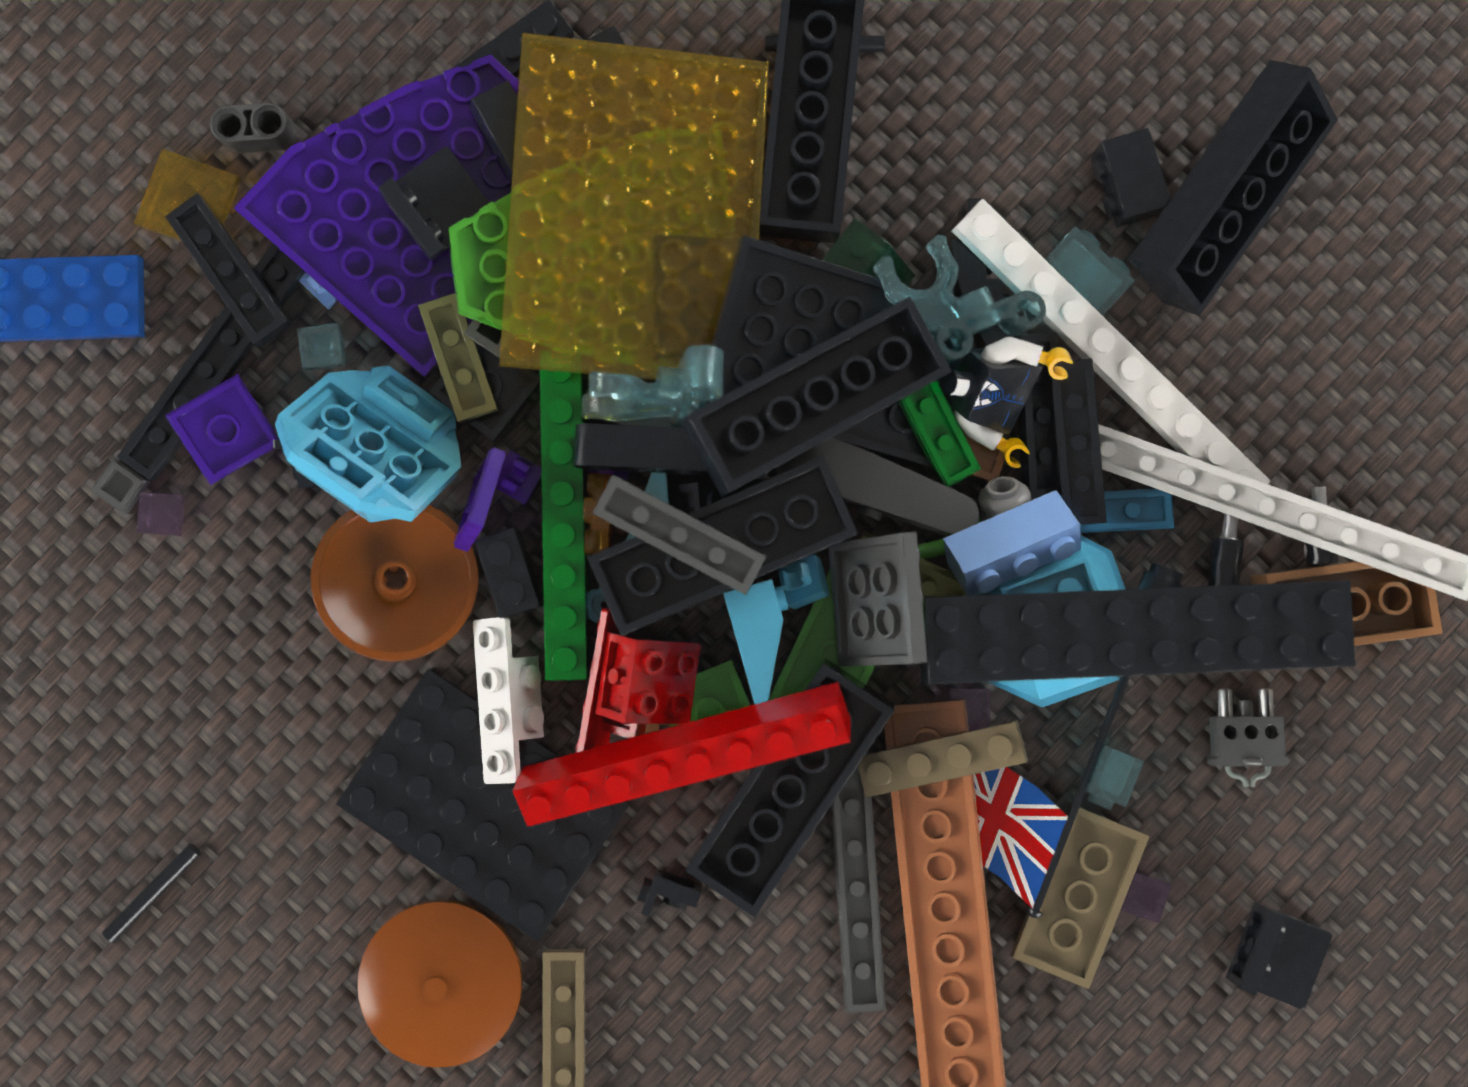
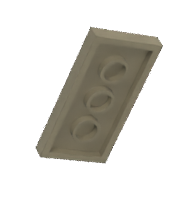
M1070 803V805H1069V808H1068V810H1067L1066 815H1068V813H1069V810H1070L1071 805H1072L1071 803ZM1080 807L1041 906L1040 912L1043 915L1035 919L1030 917L1028 912L1026 913L1010 953L1011 957L1089 989L1150 836Z

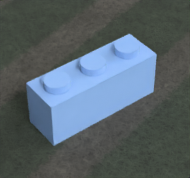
M1056 490L943 538L947 564L967 596L990 592L998 585L1019 576H1027L1042 566L1056 560L1066 559L1073 553L1081 550L1080 523Z

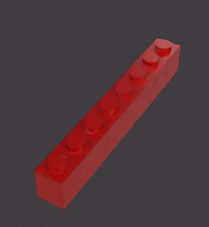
M836 682L524 766L513 788V793L527 827L849 743L851 718L839 683Z

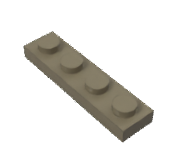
M1016 720L865 754L858 764L865 797H871L1026 763L1028 759L1019 723Z
M544 949L543 1087H585V949Z

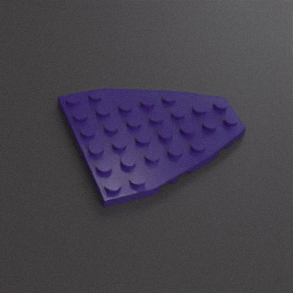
M491 54L474 60L469 65L457 66L443 71V74L421 82L418 80L404 85L361 108L355 115L338 124L336 122L324 128L325 131L304 142L300 141L290 146L234 207L238 213L424 377L435 366L437 360L418 305L455 293L450 248L433 261H430L382 198L378 187L390 178L396 182L443 147H448L489 203L498 201L514 190L469 110L471 99L508 80L529 119L544 134L547 132L552 111ZM467 318L470 325L473 319Z

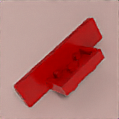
M609 608L601 610L600 619L597 623L596 644L589 668L590 678L586 699L582 707L583 718L575 753L609 744L611 733L632 738L643 735L646 731L647 724H625L595 714L607 632L620 633Z

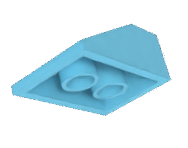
M772 579L751 585L746 595L737 590L723 593L754 704L762 703L769 699L783 624L781 611L788 610L782 585L774 587Z

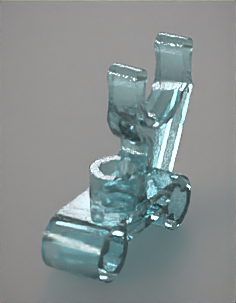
M944 235L935 236L926 246L937 266L936 280L929 289L916 290L903 284L896 275L893 259L889 256L881 258L874 265V271L881 281L887 300L895 305L910 296L912 297L948 365L970 352L973 347L974 334L999 325L1001 330L1008 335H1021L1040 324L1046 314L1045 302L1041 296L1028 290L994 302L988 286L977 289L960 298L953 296L952 289L957 282L959 265L953 258L947 244V238ZM1022 310L1025 316L1020 317L1017 311ZM950 338L954 344V347L950 350L944 344V340Z
M706 345L690 347L684 352L678 368L661 366L658 368L655 383H646L640 378L628 374L591 372L589 374V394L582 396V417L586 419L625 421L670 416V425L672 427L683 428L680 422L689 413L707 404L702 401L716 400L723 396V351L717 347Z

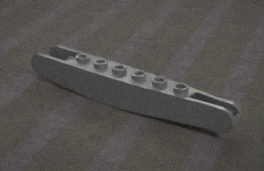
M602 378L595 381L589 387L586 396L588 408L595 417L612 425L683 428L680 422L689 413L708 404L633 386L611 378ZM831 438L777 467V475L824 455L844 503L857 507V514L872 520L880 521L881 517L884 516L948 537L976 525L979 519L977 504L965 494L853 444ZM756 478L754 480L763 482L765 478Z

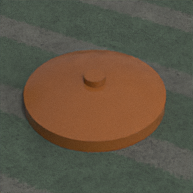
M428 505L412 522L389 519L370 523L352 509L342 515L321 539L311 567L312 597L318 614L326 628L340 643L362 656L380 661L400 662L414 660L429 655L446 645L458 634L468 620L478 591V567L472 546L466 552L454 548L455 545H453L459 526L448 515L431 505Z
M455 900L421 902L393 916L371 939L362 957L358 974V997L361 1011L368 1027L378 1041L403 1060L435 1068L467 1063L495 1046L504 1036L515 1018L523 990V971L519 953L504 927L480 908Z

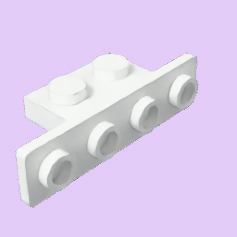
M508 617L474 620L473 634L484 783H516L521 772L519 740L544 737V714L542 711L540 688L541 673L538 656L512 657L511 628Z

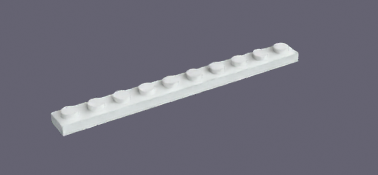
M983 198L954 227L952 232L1057 333L1082 359H1093V370L1178 453L1269 484L1270 480Z
M1098 424L1103 470L1468 601V556Z

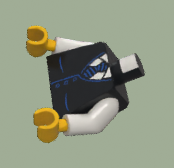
M1005 337L985 348L969 349L964 354L958 370H951L952 372L941 377L940 387L941 391L946 394L945 398L948 404L955 410L954 416L965 434L992 451L995 448L1001 450L1008 465L1020 468L1021 464L1019 461L1011 457L1010 454L1015 449H1022L1025 453L1029 454L1026 445L1019 438L1006 440L1002 436L1003 434L1010 435L1043 368L1041 364L1047 365L1049 373L1054 379L1063 380L1068 377L1067 371L1060 366L1054 365L1059 361L1073 362L1068 351L1062 347H1056L1049 352L1042 351L1043 346L1014 337Z

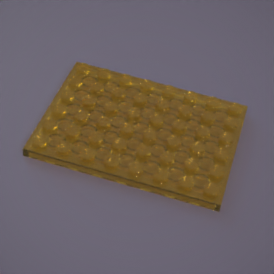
M522 33L499 366L701 384L740 237L745 235L759 240L769 62Z

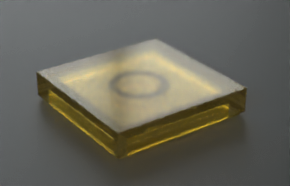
M161 149L134 224L182 242L165 216L196 193H199L206 199L224 225L241 178L235 174Z

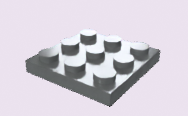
M916 532L846 541L830 546L829 559L838 667L926 663L927 639L924 630L923 593L921 591L919 571L920 553L917 547Z

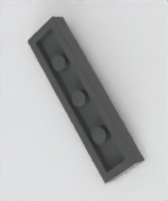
M612 475L593 511V514L745 595L766 559V556L614 475Z

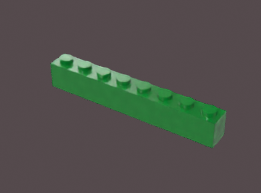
M539 351L545 681L587 680L590 678L589 668L591 663L590 619L587 607L589 593L587 469L573 467L576 424L586 423L585 357L581 354L565 351Z

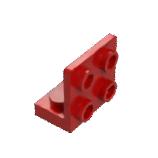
M607 632L595 714L625 724H684L690 722L701 648L700 644L685 641L642 639L627 634L621 636L618 632Z

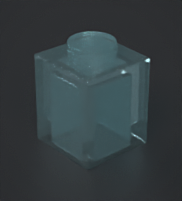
M1104 745L1086 790L1090 793L1088 801L1110 810L1113 803L1127 807L1144 761Z

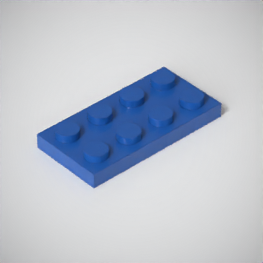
M141 256L0 259V342L145 337L144 258Z

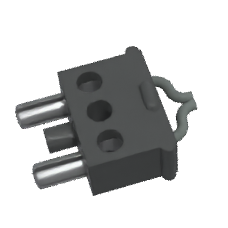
M1228 688L1219 689L1217 691L1218 717L1209 718L1211 757L1207 759V763L1211 766H1225L1226 773L1234 779L1241 780L1243 787H1255V782L1258 779L1266 778L1270 774L1272 766H1286L1290 762L1289 758L1285 757L1284 717H1274L1272 689L1263 688L1258 690L1259 717L1253 716V701L1250 700L1238 701L1239 717H1233L1232 690ZM1225 727H1226V728L1228 729V731H1229V736H1228V737H1226V736L1224 735V729H1225ZM1246 727L1249 730L1248 737L1244 733ZM1266 727H1267L1268 730H1269V736H1268V737L1265 735V729H1266ZM1231 766H1265V770L1262 773L1254 774L1248 781L1243 774L1233 772Z

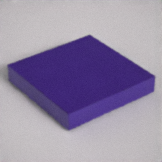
M239 374L165 415L210 485L273 449V440H280Z
M492 447L478 469L454 540V548L468 552L482 530L505 459V451Z

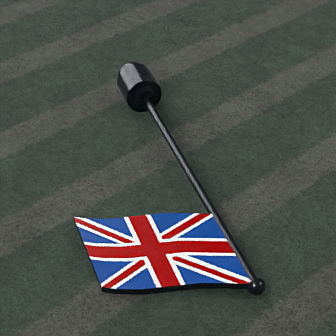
M1151 563L1149 571L1143 572L1137 589L1183 587L1180 584L1183 574L1171 568ZM1121 676L1068 815L1036 785L1008 767L973 774L983 866L1000 877L1030 906L1027 907V912L1032 918H1040L1043 915L1040 912L1041 906L1130 676Z

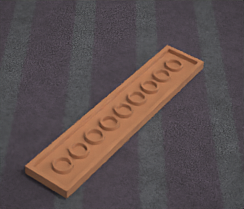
M966 700L894 705L895 711L884 726L886 749L967 732L969 729ZM972 774L891 792L921 1087H1006L974 776Z

